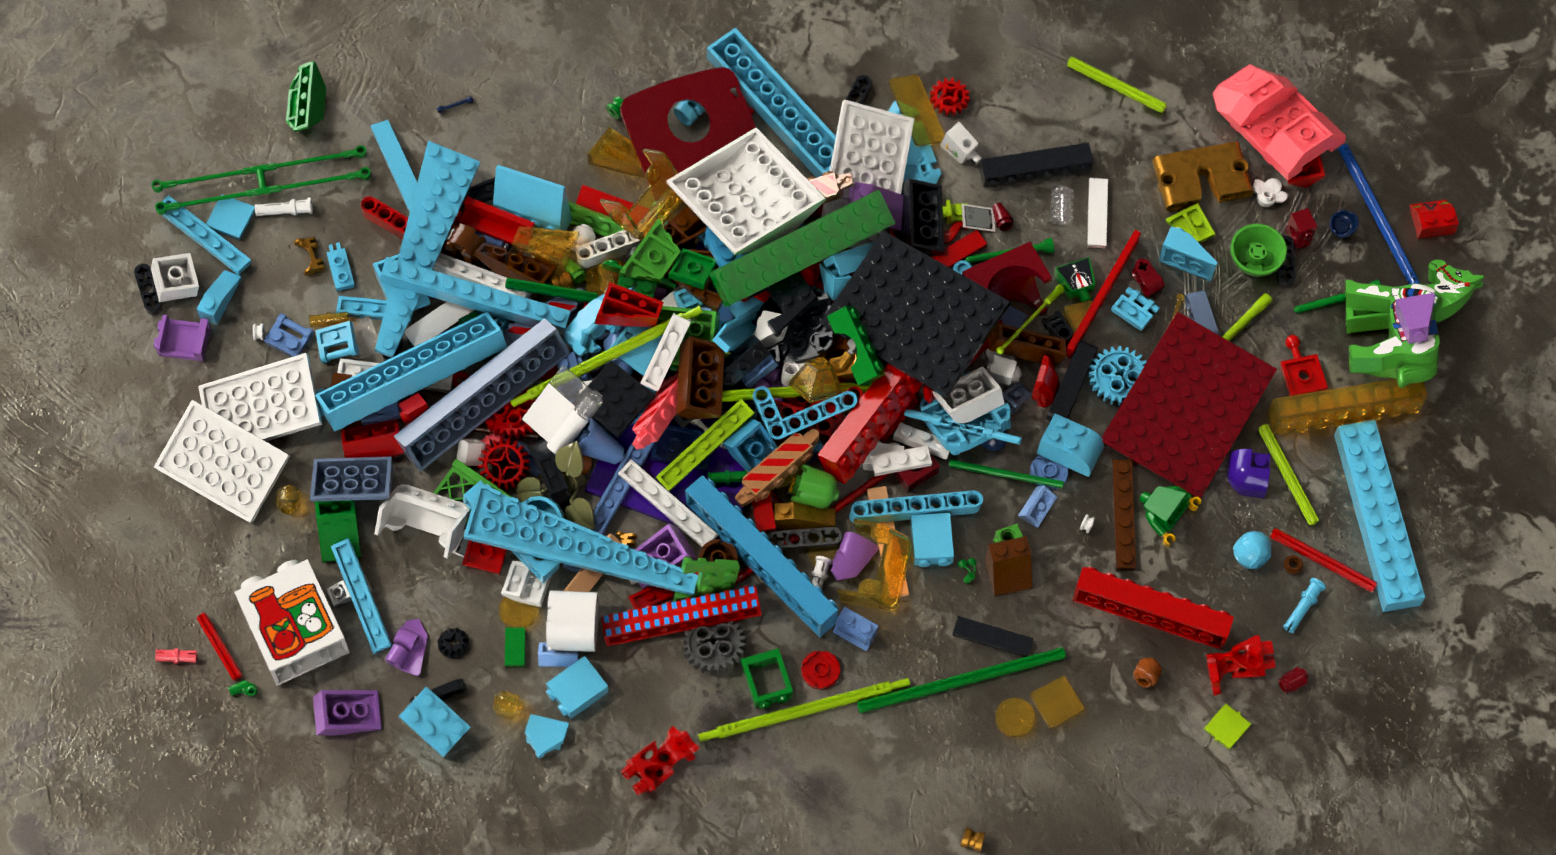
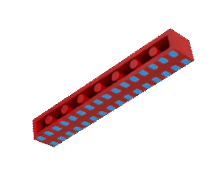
M745 586L741 589L725 590L721 593L705 594L701 597L686 598L676 602L670 601L657 606L650 605L642 609H630L617 614L610 613L602 616L601 620L607 646L697 629L700 626L707 627L761 616L762 614L756 586Z

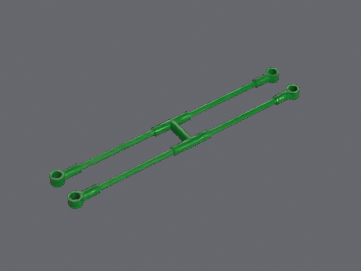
M359 145L355 149L342 151V153L278 164L257 165L242 168V170L177 181L169 180L162 182L161 180H154L151 186L152 190L156 193L166 188L176 187V185L240 174L257 173L259 188L246 190V192L181 203L165 204L164 202H158L155 205V210L157 214L164 215L167 211L197 204L244 196L265 195L281 192V190L345 179L361 178L362 180H369L371 171L368 167H363L360 171L346 173V175L282 186H266L264 175L266 171L341 157L357 156L358 158H364L367 155L366 148L363 145Z

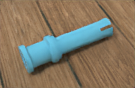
M1316 578L1310 579V585L1306 591L1301 593L1302 599L1283 625L1286 631L1292 625L1289 633L1293 634L1310 606L1317 603V597L1321 591L1326 589V585Z

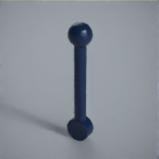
M468 96L465 100L444 107L439 106L437 107V112L442 113L446 109L467 102L472 103L474 99L472 96Z

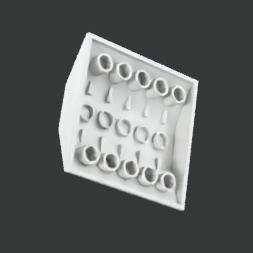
M757 128L666 181L734 255L752 252L795 231L825 201V197Z

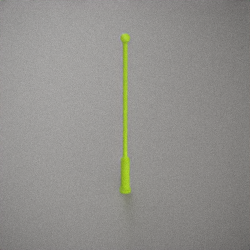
M1058 284L1045 298L1044 303L1002 347L997 348L998 354H1003L1004 349L1046 306H1049L1064 292L1065 289L1062 285Z

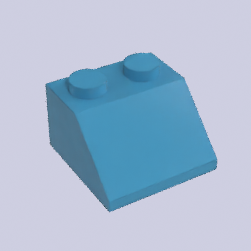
M752 418L723 442L730 455L747 472H750L778 447L761 422Z

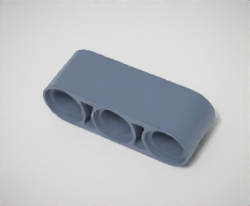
M1205 291L1185 294V304L1190 319L1219 335Z

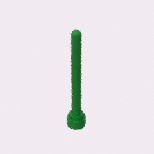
M1052 238L1044 239L1040 244L1033 245L1036 252L1042 251L1046 252V254L1054 252ZM1012 249L968 256L965 258V261L970 264L987 261Z
M1379 280L1370 282V284L1381 285ZM1345 293L1295 306L1294 312L1301 313L1344 301Z

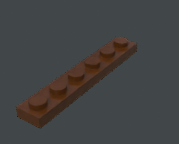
M1113 459L1112 480L1116 570L1135 571L1132 460Z

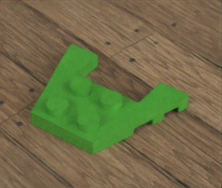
M684 557L681 567L683 574L699 572L693 596L675 592L673 602L686 598L701 597L705 594L721 593L725 590H734L740 568L738 561L716 559L715 562H707L706 558H699L698 561H694L691 557Z

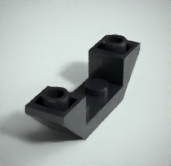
M542 439L528 445L527 448L534 463L537 465L550 498L559 504L563 514H565V508L571 505L569 501L572 496L562 472L556 465L553 452L547 447V441Z

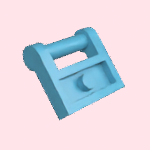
M347 321L315 330L319 355L323 364L330 363V360L347 355L354 356L359 354L353 322ZM348 343V348L330 353L327 351V348Z

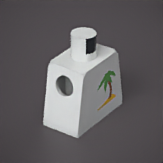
M960 122L955 124L945 134L940 147L959 163L963 164L968 159L975 166L982 159L975 151L979 145L978 142Z

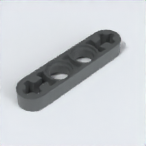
M836 527L773 531L768 534L770 540L774 536L777 540H783V535H786V545H783L784 541L777 543L781 550L836 546L842 539V533ZM823 532L824 537L830 536L831 532H834V535L838 536L836 537L835 541H832L831 538H825V542H822ZM811 533H815L818 535L819 541L812 543L809 541L808 536ZM791 535H797L800 539V542L798 544H792L789 541V537Z

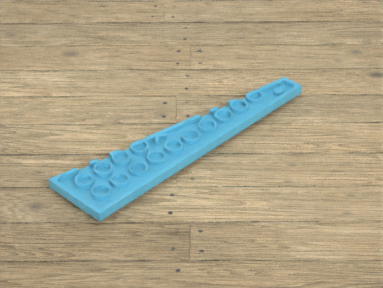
M428 141L398 257L399 261L433 270L479 168L480 161ZM391 285L375 352L390 358L394 357L421 294Z
M478 484L464 539L693 596L698 575L694 573L683 574L682 568L650 557L647 553L631 549L628 545L617 543L611 540V538L564 518H559L550 512L546 513L531 504L527 505L520 502L517 498L508 497L502 494V492L486 485Z

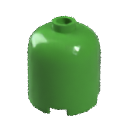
M803 464L800 468L803 472L801 476L797 475L792 493H795L794 497L792 496L791 500L819 509L827 508L833 500L837 501L840 490L837 489L836 478L830 473Z

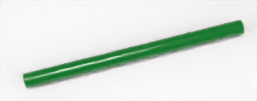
M950 460L949 463L951 468L1063 489L1064 481L956 460Z

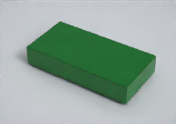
M505 628V667H525V628Z

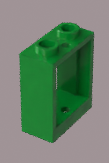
M779 648L741 659V668L755 709L759 707L760 709L770 707L772 703H785L790 698H793V690ZM777 663L785 689L758 697L750 670Z

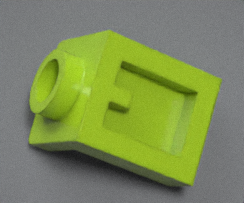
M946 200V204L943 206V218L946 217L947 224L963 222L962 204L968 205V203L950 204V200Z

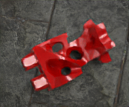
M1255 635L1232 647L1230 652L1206 654L1213 696L1221 694L1220 682L1224 674L1232 672V678L1266 676L1265 669L1276 668L1273 655L1263 656L1274 653L1272 640L1261 642L1260 635Z
M672 726L667 732L668 735L665 741L660 746L656 747L657 743L653 741L625 761L627 765L621 770V773L627 780L634 775L638 779V782L632 786L637 795L654 791L674 773L672 768L680 759L684 758L687 761H691L696 758L694 752L700 749V747L692 741L687 731H679ZM653 751L648 758L645 757L647 752ZM662 754H667L669 756V760L663 762L661 761L660 756ZM659 769L663 772L660 777L656 776V772Z

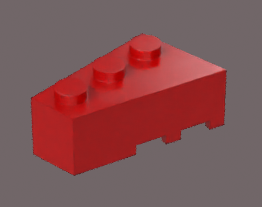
M609 282L594 324L652 328L657 323L664 302Z

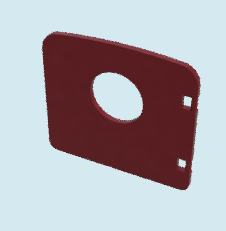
M725 67L688 74L654 85L626 97L620 107L623 122L654 201L657 203H664L679 198L675 191L666 183L668 179L756 128L736 75L732 70ZM735 88L739 97L734 99L730 89ZM681 101H693L700 104L707 111L710 118V128L707 135L696 142H685L678 139L671 132L668 125V113L673 105Z

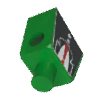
M1089 257L1056 267L1054 277L1064 287L1066 296L1069 299L1079 297L1083 305L1090 303L1092 298L1089 293L1094 292L1096 284Z

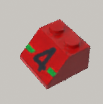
M1447 200L1410 204L1418 239L1455 233L1459 223L1455 208Z

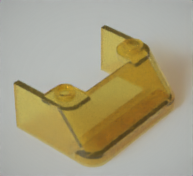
M644 148L643 153L651 163L646 171V180L650 186L628 210L619 202L605 199L599 201L616 224L639 240L644 239L657 219L661 220L663 226L683 202L666 183L668 179L679 174L664 152Z
M854 519L853 524L857 533L871 535L876 543L884 544L876 580H863L859 584L857 592L838 589L837 593L840 602L889 611L894 610L899 606L912 550L911 539L885 524Z

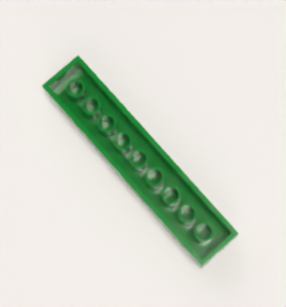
M877 190L710 272L709 275L724 306L728 307L896 223L880 190Z

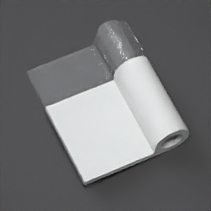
M562 365L522 420L548 442L547 447L556 454L560 448L573 443L603 404V396L596 390H591L568 368Z

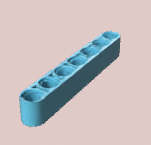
M972 490L857 501L851 507L849 518L852 523L860 525L911 520V515L950 513V516L974 514L979 511L983 502V496L980 492ZM969 500H974L977 504H971ZM950 502H956L958 506H953ZM936 503L939 508H934L931 504ZM917 505L920 507V510H916L912 506ZM893 507H899L901 511L897 512ZM874 509H880L883 513H876ZM855 511H861L863 515H857Z

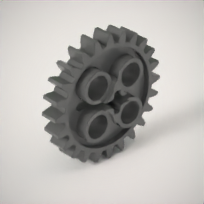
M735 621L707 627L700 626L697 629L684 632L686 637L682 638L684 656L688 658L689 665L693 664L695 670L700 667L701 673L708 669L709 675H711L713 670H716L717 674L720 673V669L727 672V666L734 668L733 662L740 663L738 656L744 657L743 650H746V637L744 636V630L740 629V624H735ZM721 632H727L725 635H719ZM701 635H707L706 638H699ZM725 649H728V650H729V651L726 652V653H722V652H721L722 650H725ZM705 652L710 653L707 656H702V654Z

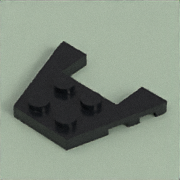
M799 272L747 297L750 299L766 291L783 313L767 321L768 327L776 337L782 334V330L785 327L792 325L793 320L797 316L804 314L817 302L816 294Z

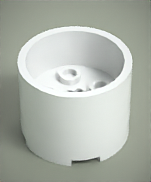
M550 590L546 625L548 650L595 652L598 635V592Z

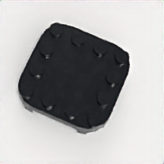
M810 286L817 296V302L804 314L797 316L793 320V324L787 328L782 341L766 348L778 364L776 368H783L787 362L800 364L822 359L835 353L837 334L820 324V321L832 306V301L824 290L818 289L816 286ZM768 297V300L757 311L756 317H761L763 310L779 314L783 313L772 298Z

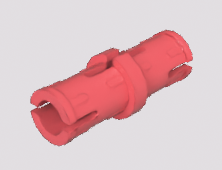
M174 648V650L156 649L155 659L156 662H174V664L179 662L196 663L197 650L188 651L179 650V648Z

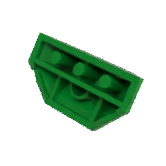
M314 61L299 66L298 73L289 88L286 123L295 132L311 128L324 119L326 84Z

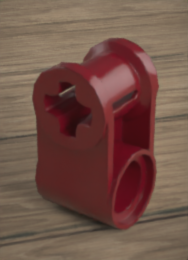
M1139 259L1136 261L1135 267L1132 270V276L1147 297L1165 287L1162 277L1148 260Z

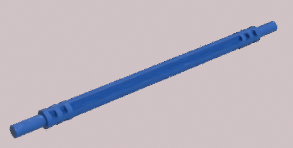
M1342 144L1339 146L1338 151L1408 284H1421L1349 145Z

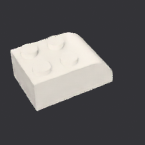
M983 366L960 377L947 398L933 391L936 400L957 423L970 422L1004 405L1001 387Z

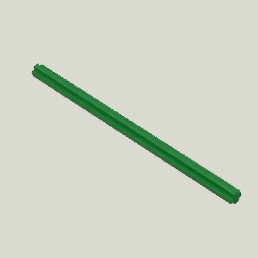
M1057 648L857 702V708L860 713L1065 659L1066 653L1064 648Z

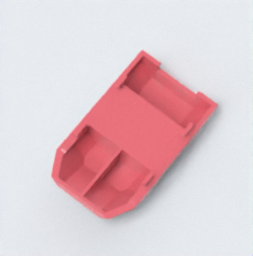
M1248 65L1216 87L1213 96L1217 111L1287 181L1302 172L1304 165L1325 151L1329 150L1332 152L1345 143L1346 135L1322 112L1313 107L1286 77Z

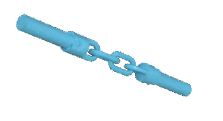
M906 409L904 416L931 422V424L937 426L958 428L959 430L975 433L988 439L994 438L1018 445L1021 444L1022 440L1021 437L998 432L992 428L957 423L954 420L943 418V416L936 414L930 415ZM953 423L960 424V427L953 426ZM965 426L971 427L973 430L966 429Z

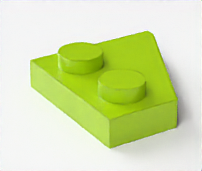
M1198 203L1166 218L1168 225L1183 229L1199 244L1215 237V233Z

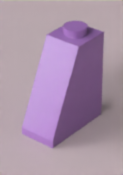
M1434 293L1396 299L1395 314L1409 344L1428 340L1434 311Z

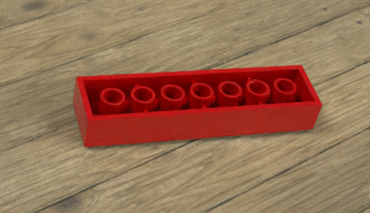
M889 364L884 367L883 372L885 376L875 380L817 454L825 472L830 473L837 481L845 485L854 476L859 466L865 462L866 457L875 449L878 441L887 433L888 428L897 420L901 411L909 404L910 399L919 391L922 385Z
M1093 567L1082 568L1072 599L1074 602L1221 651L1226 643L1234 616H1231L1226 611H1216L1208 605H1198L1192 603L1187 598L1180 599L1174 597L1169 592L1156 591L1151 586H1140L1132 580H1122L1114 574L1098 572Z

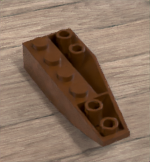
M687 205L663 228L666 233L669 232L673 243L679 247L705 233L707 225Z

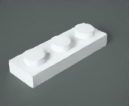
M903 423L899 424L893 440L913 448L928 445L929 452L932 455L947 460L950 451L946 450L934 435Z
M928 445L871 456L875 476L932 466Z

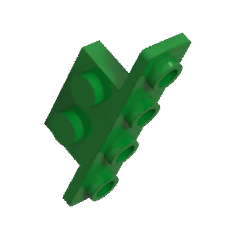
M614 260L604 261L602 264L603 269L618 274L623 266L619 265V262ZM619 276L617 282L619 286L627 289L634 287L636 292L652 298L656 286L673 291L677 285L668 278H663L660 282Z

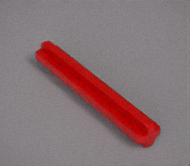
M206 613L198 615L197 620L232 680L240 679L242 674Z

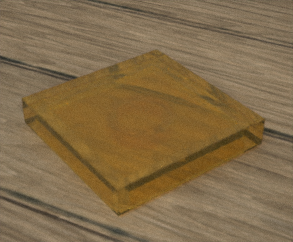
M1065 676L1052 681L1029 695L1049 729L1084 711L1083 705Z

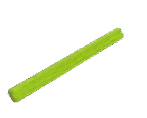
M1070 57L1068 60V67L1160 113L1165 111L1167 106L1165 102L1075 57Z
M1267 424L1262 425L1258 428V431L1308 525H1315L1319 522V519L1271 429Z

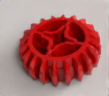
M500 438V444L497 445V442L492 440L494 447L491 448L489 444H486L489 451L482 450L481 453L486 456L485 458H478L479 461L484 462V464L478 465V468L485 469L480 475L484 476L487 474L485 479L488 481L491 479V483L494 485L498 483L497 487L499 489L502 488V484H505V490H509L508 484L510 483L513 488H516L514 482L516 480L520 482V476L527 478L523 470H530V467L525 466V463H530V459L524 460V457L529 454L528 452L521 453L524 449L523 445L518 449L516 448L518 441L510 445V438L507 439V444H504L503 438ZM504 448L503 455L499 459L490 458L493 452ZM510 449L518 454L520 464L510 461ZM506 456V459H508L507 463L509 462L510 465L514 466H506L502 474V466L494 462H503ZM488 464L499 468L498 479L490 473ZM509 469L519 470L514 477L504 480Z

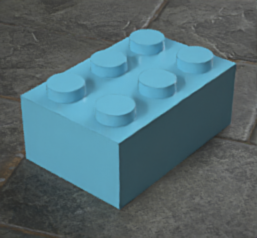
M427 687L398 716L442 757L447 754L470 728L464 720Z

